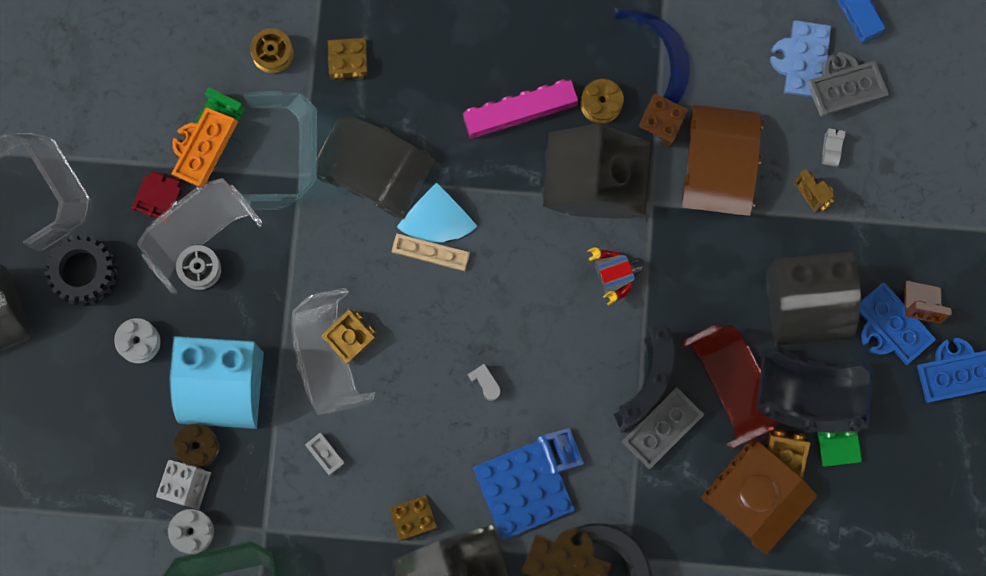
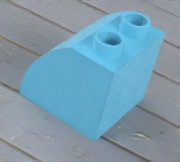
M174 337L171 366V397L177 422L188 425L202 424L205 426L257 429L264 352L254 342Z

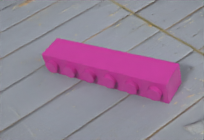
M560 80L553 86L548 87V85H544L533 92L524 91L519 94L520 96L514 98L508 96L497 103L488 102L484 104V107L467 109L463 113V119L470 139L576 107L578 99L572 81Z

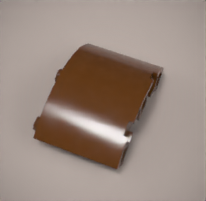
M693 105L689 135L691 140L687 157V173L689 175H685L682 208L750 216L751 209H755L756 206L754 191L757 169L761 167L762 155H759L760 133L763 131L764 120H761L760 112Z

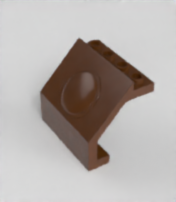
M750 440L700 498L742 531L752 541L751 544L756 549L767 555L815 500L817 495L799 475L761 443Z

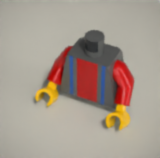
M597 247L587 250V252L593 254L589 261L595 260V267L606 293L603 298L608 297L610 299L607 305L610 306L615 301L625 298L635 282L633 273L643 270L640 260L629 263L627 256L621 255L619 252L599 250Z

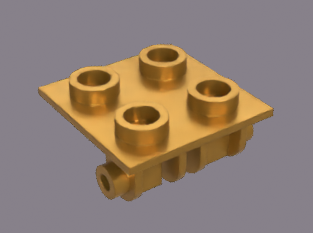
M426 495L389 508L399 541H406L408 538L417 537V535H423L425 532L437 529Z

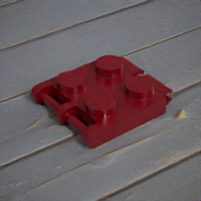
M151 171L149 176L145 175L131 210L145 213L150 218L152 216L167 224L182 191L179 188L181 182L171 177H167L166 181L163 182L165 179L163 174Z

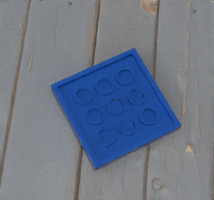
M538 441L473 467L502 540L575 511L560 473L550 474L549 463L542 445Z

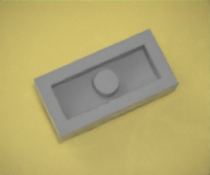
M321 433L305 444L329 476L345 464Z

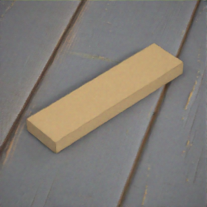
M396 233L391 251L395 254L461 271L466 270L470 252L398 233Z

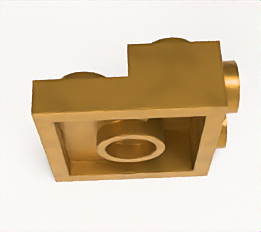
M365 38L328 40L330 79L344 80L346 77L362 79L363 76H368Z
M807 169L800 172L793 183L814 213L819 210L821 212L825 211L835 202L832 187L824 181L816 184L815 176L808 172Z
M350 309L321 335L346 364H349L361 351L367 349L377 339L375 336L376 330L370 324L366 326L362 322L364 317L357 310L353 312Z
M780 429L770 432L766 449L803 479L810 446L809 439L802 433H794V436L786 435L787 432Z

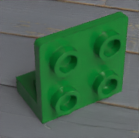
M208 87L205 92L208 100L196 119L195 124H198L206 107L234 118L239 122L245 111L243 105Z
M817 432L823 467L860 463L862 461L857 432Z

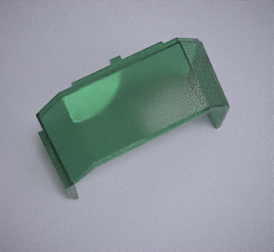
M250 541L175 558L163 576H214L259 565L270 569L273 576H281V573L272 553Z

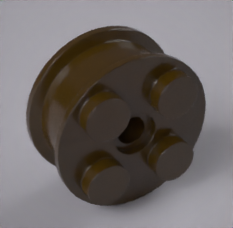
M190 424L182 428L176 435L174 451L177 458L183 464L203 468L216 459L219 452V440L216 434L207 426ZM196 443L200 444L198 449L194 448Z

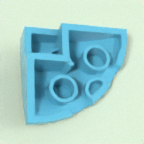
M435 183L402 219L397 228L409 237L432 243H445V241L460 239L477 228V225Z

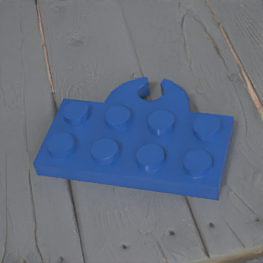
M884 282L854 307L866 320V324L861 331L863 346L869 342L870 337L878 339V346L872 347L869 350L872 354L886 355L894 351L903 363L908 365L936 340L918 319L905 317L904 303Z
M954 338L953 343L957 346V352L951 353L948 350V339L942 342L937 347L934 362L917 365L926 403L986 391V351L975 353L968 342L960 338Z

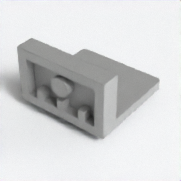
M168 460L156 497L199 510L211 472Z

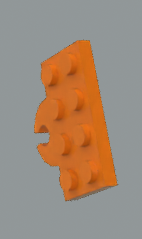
M206 107L198 124L189 123L177 131L182 136L186 135V139L183 142L173 138V150L180 158L171 174L203 189L238 121Z

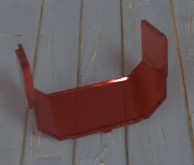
M714 325L682 341L681 348L692 347L702 359L734 426L736 439L727 443L728 446L731 445L732 448L773 430L774 426L780 424L778 421L765 417L764 414L756 409L761 369L750 346L747 347L745 340L733 325Z

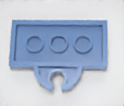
M794 20L791 38H784L773 46L771 52L780 51L784 54V59L782 60L771 56L770 62L778 73L786 75L785 94L813 98L807 82L810 79L823 76L822 67L827 60L831 26Z

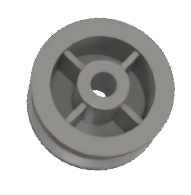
M194 245L186 248L179 255L176 270L179 278L188 287L195 290H204L210 288L218 281L221 275V263L211 249L202 245Z
M138 318L127 320L116 331L115 347L120 355L132 363L148 362L159 351V333L146 320Z
M188 509L181 511L173 517L169 524V540L181 552L187 554L200 553L208 548L213 540V523L206 514L198 510ZM193 528L194 533L189 535V530Z

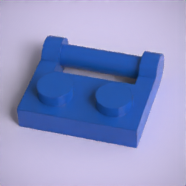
M570 428L537 438L546 455L551 475L584 464ZM551 440L553 441L561 465H557L554 454L549 444V441Z

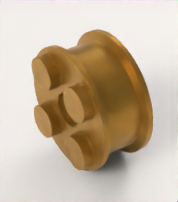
M274 28L264 29L258 32L251 41L250 53L260 70L267 73H279L291 64L293 47L288 36L281 30Z
M594 80L583 91L581 98L582 112L586 118L594 123H609L621 111L624 100L623 93L620 87L611 80Z

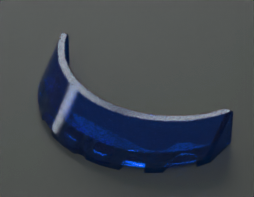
M615 9V20L623 17H632L640 25L648 24L662 39L670 59V79L663 97L677 104L686 90L690 72L688 53L680 36L669 24L655 15L638 10Z

